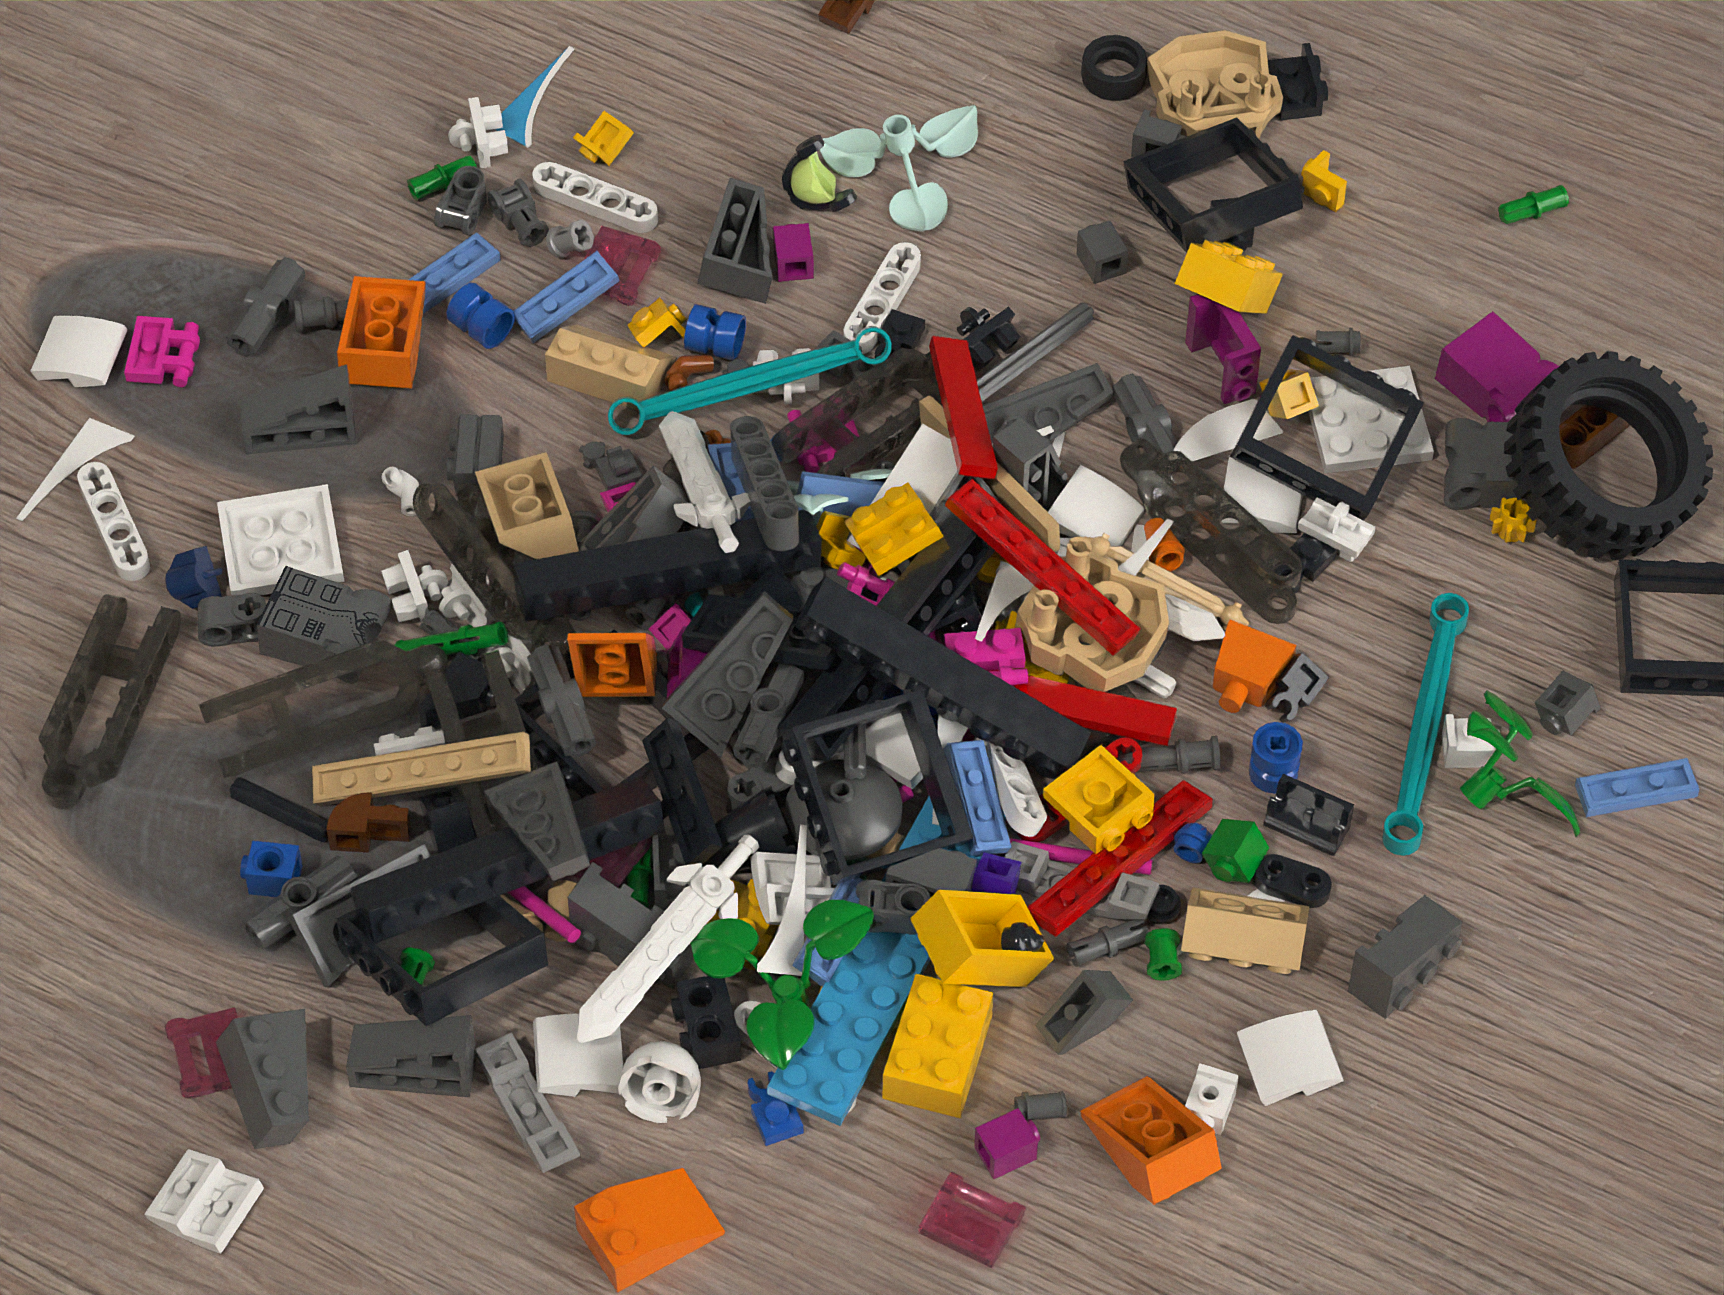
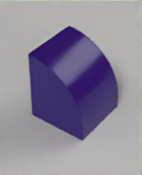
M984 852L974 872L972 892L1016 894L1022 862Z

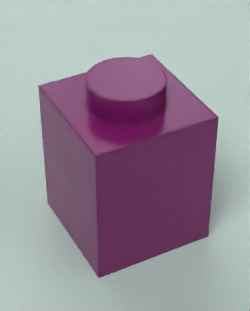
M809 223L773 226V245L778 282L814 279V257Z
M1019 1108L976 1127L974 1148L992 1178L996 1179L1037 1160L1038 1142L1041 1139L1034 1122L1031 1119L1026 1121Z

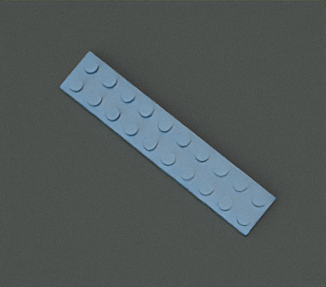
M928 796L899 850L943 837L940 826L932 824L933 805L930 796ZM1002 810L1004 820L1006 821L1005 814ZM968 842L948 849V851H959L970 858L976 859V868L982 855L971 856ZM886 874L883 877L882 882L886 881ZM912 907L907 908L906 910L916 911L918 909ZM867 932L862 941L850 953L843 956L829 983L825 982L811 1007L815 1024L810 1038L794 1055L785 1070L777 1068L767 1086L768 1095L838 1126L842 1125L905 1008L915 974L923 975L931 960L925 947L919 941L918 934Z

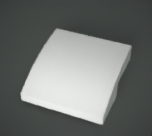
M54 316L30 372L37 381L68 378L74 387L105 385L128 329L123 324L104 319L84 316Z
M1229 457L1220 508L1221 522L1258 523L1260 533H1297L1303 495Z
M1080 465L1048 513L1059 523V532L1071 538L1079 536L1095 538L1106 533L1110 536L1108 540L1111 546H1122L1143 515L1144 507L1116 484Z
M901 713L878 719L865 730L866 762L877 766L892 778L913 789L923 776Z
M756 852L750 857L756 896L767 924L780 925L792 886L797 854ZM806 855L805 918L816 905L828 901L835 889L831 888L830 876H826L822 870L820 857L815 855Z
M1317 1010L1277 1017L1237 1032L1260 1100L1265 1106L1301 1091L1306 1096H1310L1344 1081Z
M560 1014L535 1018L533 1021L537 1092L576 1097L581 1089L619 1094L618 1086L623 1069L620 1025L611 1036L580 1043L577 1041L579 1014Z
M188 1149L144 1215L148 1220L196 1245L221 1254L264 1187L257 1178L226 1169L220 1159Z

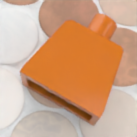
M1229 620L1215 665L1213 678L1214 690L1222 693L1219 705L1230 713L1239 712L1244 702L1256 707L1264 706L1279 687L1275 681L1295 656L1297 645Z

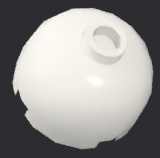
M665 1041L647 1043L637 1048L626 1059L618 1086L619 1095L622 1093L626 1100V1108L643 1120L667 1123L665 1116L675 1117L677 1115H680V1120L687 1117L696 1108L701 1087L699 1068L689 1052L677 1044Z

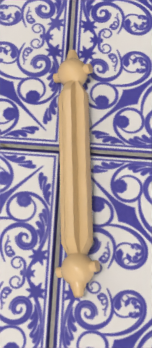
M1106 533L1095 538L1084 537L1091 543L1092 552L1118 563V566L1134 554V552L1122 546H1111L1108 540L1110 536ZM1146 560L1136 574L1137 577L1163 584L1165 594H1170L1211 612L1215 618H1221L1223 623L1222 629L1226 630L1229 620L1246 626L1250 624L1243 616L1240 609L1242 605L1235 601L1234 605L1226 607L1220 597L1149 560Z

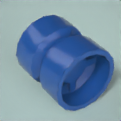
M476 283L466 284L459 289L452 297L446 312L449 322L463 332L468 331L469 336L486 349L494 348L503 342L510 333L515 321V313L512 309L498 299H493L490 293Z
M695 304L686 325L684 336L685 350L702 354L712 350L715 357L727 360L738 358L746 332V316L729 311H724L721 315H718L716 308Z
M1272 722L1258 728L1254 734L1249 776L1251 782L1258 789L1276 794L1278 781L1282 774L1298 779L1303 741L1301 735L1294 727L1286 723Z

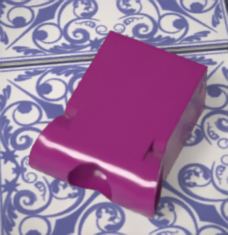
M1492 311L1442 348L1434 379L1480 417H1486L1487 422H1509L1517 414L1514 411L1517 405L1548 374L1559 366L1551 361L1541 360L1539 352Z

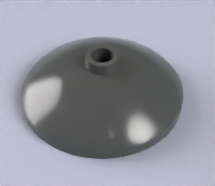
M844 759L827 761L814 767L845 860L863 858L884 847L897 832L903 813L901 794L893 779L882 769L867 762L866 776L862 780L855 778L852 781L845 777ZM793 784L785 802V818L791 836L798 843L800 824L807 825L809 813L805 801H801L798 798ZM840 793H847V794L844 795V796H838V795H837V794H840ZM807 825L806 851L820 857L822 851L818 839H814L811 836Z

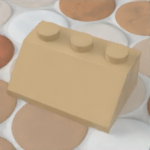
M580 325L562 327L558 330L545 353L547 382L612 403L616 399L625 396L642 401L658 395L664 384L665 373L675 363L676 356L648 347L643 348L642 345ZM622 402V404H620L622 406L639 411L636 405H634L633 403Z
M547 452L475 472L500 544L535 559L579 551L572 519Z
M1193 887L1187 907L1181 951L1189 952V957L1197 960L1209 961L1214 956L1226 958L1228 963L1234 966L1251 967L1252 963L1268 965L1267 969L1272 972L1289 974L1291 969L1300 970L1310 906Z

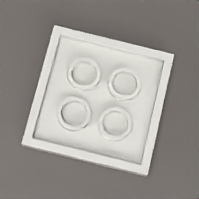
M1410 366L1371 370V372L1380 375L1385 383L1397 389H1407L1414 393L1419 400ZM1327 376L1310 378L1319 406L1309 410L1308 413L1324 473L1379 467L1404 416ZM1422 409L1394 465L1433 460L1434 450Z
M328 484L217 502L232 596L246 593L271 594L285 566L337 583L344 582Z

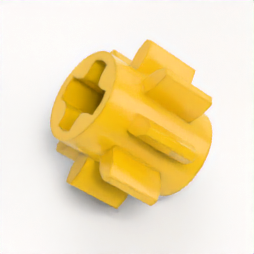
M1503 497L1500 508L1492 507L1489 520L1493 522L1492 534L1498 533L1505 543L1525 542L1526 533H1534L1537 522L1536 519L1532 521L1526 514L1531 509L1530 506L1522 499H1506Z

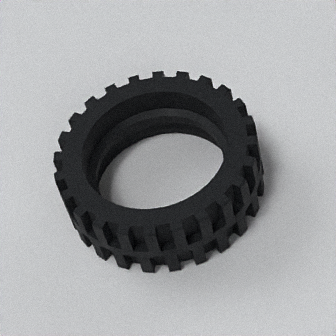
M1607 351L1599 359H1597L1595 352L1584 353L1577 361L1572 357L1564 361L1557 369H1554L1530 391L1515 408L1514 411L1517 414L1508 422L1506 431L1513 435L1504 442V454L1512 455V461L1505 467L1507 476L1515 477L1518 486L1513 490L1517 500L1523 498L1526 500L1531 508L1526 514L1532 521L1539 518L1547 526L1544 531L1545 534L1552 539L1557 535L1567 540L1565 547L1574 552L1580 547L1588 549L1589 557L1599 559L1606 552H1610L1611 559L1617 560L1623 559L1630 552L1635 557L1643 554L1651 547L1654 548L1698 511L1697 506L1705 500L1709 492L1703 486L1712 480L1713 468L1706 466V462L1713 457L1712 445L1704 444L1703 436L1708 433L1705 422L1698 423L1693 414L1698 408L1693 400L1686 403L1678 392L1682 387L1675 380L1668 384L1660 377L1663 371L1653 365L1648 370L1640 366V358L1630 355L1625 361L1618 359V352ZM1577 404L1600 407L1616 414L1636 430L1647 445L1656 468L1657 491L1655 499L1645 507H1627L1615 504L1594 493L1577 477L1564 455L1560 441V416L1567 407Z

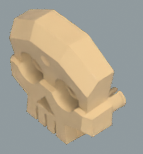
M1226 30L1179 36L1147 58L1146 72L1157 98L1156 112L1158 119L1182 125V135L1190 136L1237 117L1248 129L1252 128L1256 137L1260 139V135L1267 123L1275 115L1281 113L1283 95L1277 76L1269 74L1266 42Z
M1080 536L1073 537L1067 544L1066 556L1061 558L1141 628L1137 636L1113 656L1058 607L1059 600L1054 592L1050 590L1040 591L1034 585L1017 611L1015 628H1021V632L1028 645L1031 662L1056 675H1063L1065 672L1086 688L1106 692L1143 677L1163 644L1169 626L1164 585L1118 571V563L1091 551L1092 546L1089 540ZM1080 642H1087L1090 645L1085 646L1082 645Z

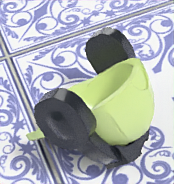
M815 135L796 147V153L789 160L785 171L782 173V185L784 191L786 190L790 196V201L800 209L823 210L830 208L833 212H836L851 205L857 199V195L853 189H847L835 194L836 178L821 163L817 151L825 144L821 135Z

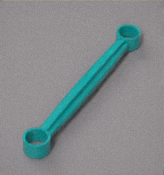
M869 326L860 330L855 340L757 364L696 382L642 401L628 396L620 397L611 404L608 411V421L612 429L617 433L630 435L637 432L642 427L644 421L667 416L672 411L680 413L809 377L860 359L868 364H879L890 355L892 349L891 339L883 329ZM868 332L881 334L886 342L884 352L876 357V359L865 357L859 349L861 337ZM622 402L633 403L640 411L639 422L631 429L618 426L613 419L615 408L622 404Z
M1444 593L1437 596L1431 605L1429 623L1434 630V635L1412 720L1397 808L1395 812L1386 818L1382 836L1386 849L1396 855H1410L1417 851L1421 845L1423 823L1418 817L1439 732L1455 638L1465 630L1469 614L1467 601L1454 593ZM1443 609H1452L1462 617L1458 620L1448 621L1439 617L1437 612ZM1396 826H1406L1412 829L1416 836L1408 840H1401L1395 838L1390 833V829Z

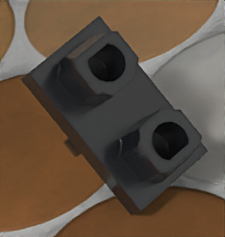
M1009 306L986 323L985 320L990 317V314L985 308L977 312L972 307H967L960 313L962 324L957 327V332L961 336L966 335L968 332L970 333L962 340H967L973 366L978 371L987 366L996 356L986 344L992 339L1003 352H1006L1021 338L1011 323L1015 313Z

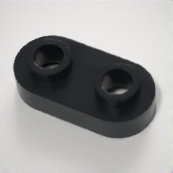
M1277 854L1264 856L1253 877L1255 886L1262 893L1297 905L1310 906L1309 908H1317L1324 905L1329 899L1332 887L1331 879L1324 870ZM1269 869L1279 870L1280 873H1271ZM1313 881L1318 885L1310 886L1306 882Z

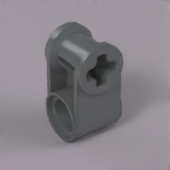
M464 166L454 173L444 196L441 197L436 207L434 216L435 226L443 228L446 225L461 229L463 234L469 236L474 232L478 218L487 203L485 178L479 168Z
M246 593L224 597L211 596L200 600L197 607L198 640L202 644L211 647L241 642H258L257 623L266 607L265 599L257 593ZM249 603L253 604L254 611L252 612ZM251 623L254 624L255 632L251 630Z
M778 757L769 758L766 763L760 764L758 768L754 767L730 779L727 788L729 795L726 807L727 814L761 790L772 786L777 796L779 808L785 807L786 798L792 785L784 783L776 775L775 767Z
M865 880L857 884L855 892L859 898L858 904L867 906L874 912L873 922L868 932L918 934L910 918L930 899V894L926 888L914 883L902 884L879 880ZM913 907V908H917L918 910H916V911H910V910H906V909Z

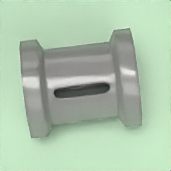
M578 220L570 223L565 228L562 226L551 228L547 233L546 242L553 256L564 258L570 255L572 251L582 252L590 249L594 243V235L586 221Z

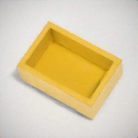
M1204 240L1203 244H1190L1174 284L1238 312L1267 313L1283 273L1274 270L1275 263L1259 256L1242 255L1243 249L1227 242L1221 243Z
M938 890L910 918L918 933V939L925 947L934 965V970L943 984L1026 987L1054 960L1045 940L1037 952L1002 950V931L1005 927H1011L1015 922H1025L1028 926L1033 927L1037 934L1042 935L1021 895Z
M915 974L884 1069L882 1099L961 1118L992 1019L993 992L961 984H943L940 979Z

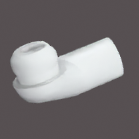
M396 467L385 469L382 473V482L388 490L401 498L402 514L406 516L417 515L420 507L419 482L403 470H398Z

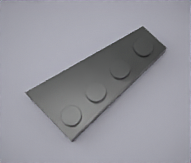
M1095 363L983 405L991 442L993 444V437L1002 426L1010 425L1020 417L1036 430L1051 425L1054 432L1044 437L1048 441H1052L1110 401L1113 396V390L1099 364Z
M764 591L662 704V709L721 757L732 733L743 716L751 696L755 693L762 676L790 627L793 615Z
M557 762L484 791L492 807L553 881L564 876L573 875L579 870L591 866L564 777Z
M425 844L288 916L324 987L331 985L350 964L355 962L350 957L346 958L341 953L336 942L340 940L337 918L355 910L351 887L431 857Z

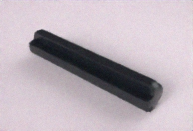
M242 777L236 778L231 785L229 791L232 799L320 842L328 841L326 830L328 819Z

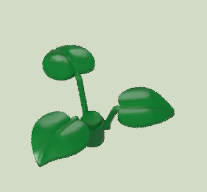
M1486 690L1483 693L1486 699L1485 703L1489 704L1508 723L1509 733L1504 738L1495 726L1476 710L1469 715L1467 735L1488 742L1496 750L1487 763L1481 766L1460 787V790L1472 804L1482 810L1496 795L1503 800L1512 792L1524 787H1531L1566 816L1572 825L1576 838L1580 834L1577 817L1571 805L1556 789L1539 777L1537 779L1528 777L1508 787H1503L1502 784L1507 779L1494 766L1502 754L1516 762L1518 756L1510 745L1511 741L1518 732L1527 740H1530L1533 734L1527 723L1516 711L1510 708L1498 696Z
M828 900L816 905L807 914L803 923V931L811 941L805 947L801 978L783 975L777 980H773L769 973L758 972L772 991L776 1004L765 1002L754 1007L747 1020V1032L756 1050L781 1070L787 1068L794 1055L808 1041L814 1029V1016L810 1009V1000L805 991L811 985L809 973L813 950L816 948L819 956L826 960L838 959L850 953L862 941L871 927L874 918V912L871 908L845 900ZM725 918L710 922L702 928L690 943L695 963L704 974L710 977L722 979L733 976L743 968L745 960L750 962L757 970L759 961L750 952L758 945L759 936L755 929L743 920Z

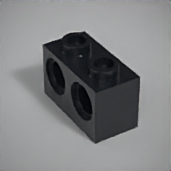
M703 976L676 982L677 998L671 999V1006L675 1022H683L685 1032L679 1033L680 1045L693 1057L698 1068L703 1069L741 1061V1040L725 978L719 979ZM697 1003H706V1004H708V1005L705 1006V1007H695V1006H693V1005H695V1004H697ZM705 1037L717 1038L716 1040L711 1042L701 1040Z

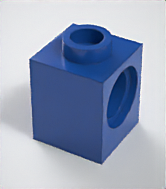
M252 841L250 853L243 856L240 868V876L242 879H246L249 895L277 897L281 894L283 885L289 879L301 877L303 864L299 845ZM268 868H276L272 871H264Z

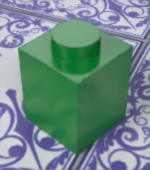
M1222 818L1202 855L1211 868L1213 875L1218 880L1249 883L1269 850V846L1255 822Z

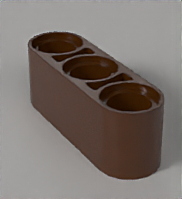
M1592 405L1581 407L1559 425L1562 449L1570 467L1575 469L1581 466L1630 425L1606 409Z

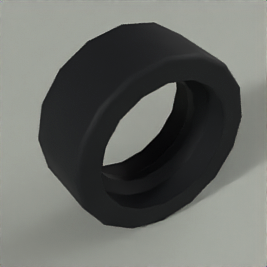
M1106 35L1093 40L1085 48L1082 57L1081 76L1084 86L1090 93L1101 99L1112 101L1125 100L1136 95L1144 87L1147 77V55L1143 47L1135 40L1121 35ZM1117 59L1132 65L1134 70L1126 75L1110 76L1098 71L1094 66L1104 60Z

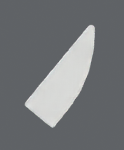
M1251 399L1231 405L1204 417L1193 425L1179 440L1168 463L1176 467L1233 449L1257 400ZM1266 411L1253 438L1263 440L1282 434L1283 430Z

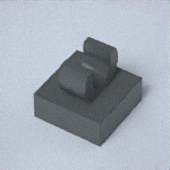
M618 446L607 450V456L595 459L596 470L606 491L632 482L637 483L643 477L630 449L622 451V447Z

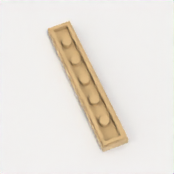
M930 395L920 400L921 425L923 423L950 439L943 407ZM997 462L998 470L995 479L982 478L1003 507L1054 552L1059 551V523Z
M518 732L312 766L313 804L317 806L338 804L344 799L359 793L372 792V797L376 798L530 773L529 734Z

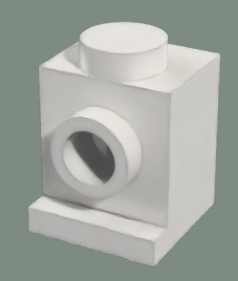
M1453 714L1445 715L1441 735L1445 768L1484 766L1496 750L1488 742L1467 735L1468 718H1454Z
M1199 1063L1185 1107L1213 1128L1215 1134L1221 1135L1236 1095L1238 1075Z

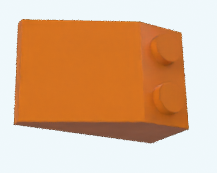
M354 276L337 350L338 367L347 365L350 384L412 389L418 361L426 281Z
M568 633L567 641L574 676L582 697L656 695L657 652L653 636L648 633Z
M1148 1076L1080 1111L1082 1119L1130 1185L1153 1205L1168 1199L1173 1194L1196 1182L1202 1181L1205 1177L1222 1169L1214 1129Z
M684 1168L611 1186L574 1206L576 1229L617 1293L725 1234L724 1228Z

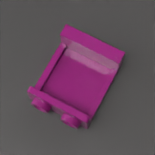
M1199 294L1191 296L1189 299L1185 343L1191 353L1210 346L1214 350L1224 367L1220 397L1222 402L1228 404L1234 401H1242L1256 394L1261 347L1238 311Z

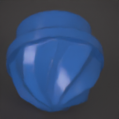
M1188 823L1178 830L1174 836V852L1187 862L1200 863L1204 857L1202 852L1212 834L1202 824Z

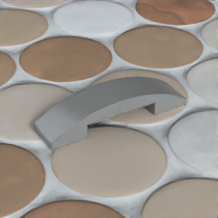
M1015 841L1011 842V849L1005 855V858L1022 862L1017 888L1038 898L1076 868L1049 860V851ZM1122 872L1115 889L1085 914L1113 919H1146L1160 888L1159 883Z
M509 1033L475 1048L478 1060L500 1106L523 1147L541 1172L544 1173L580 1157L579 1150L563 1122L559 1123L543 1093L537 1092V1083L530 1072L528 1060L513 1034Z

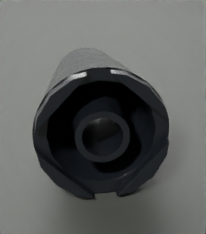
M772 786L761 790L715 823L723 847L703 863L701 867L713 865L718 869L737 847L738 841L744 835H750L758 842L759 848L756 852L797 854V845L787 827L785 815L777 804L778 799ZM753 854L745 860L738 870L751 868L750 857Z

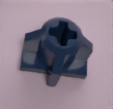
M207 546L176 554L170 569L166 573V589L174 599L181 601L192 609L197 608L200 600L206 597H222L216 576L222 575L223 569L213 568Z

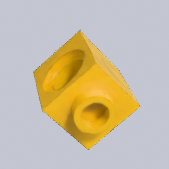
M1294 369L1286 371L1268 407L1270 416L1289 419L1319 406L1309 373ZM1269 378L1259 382L1262 391L1264 390Z

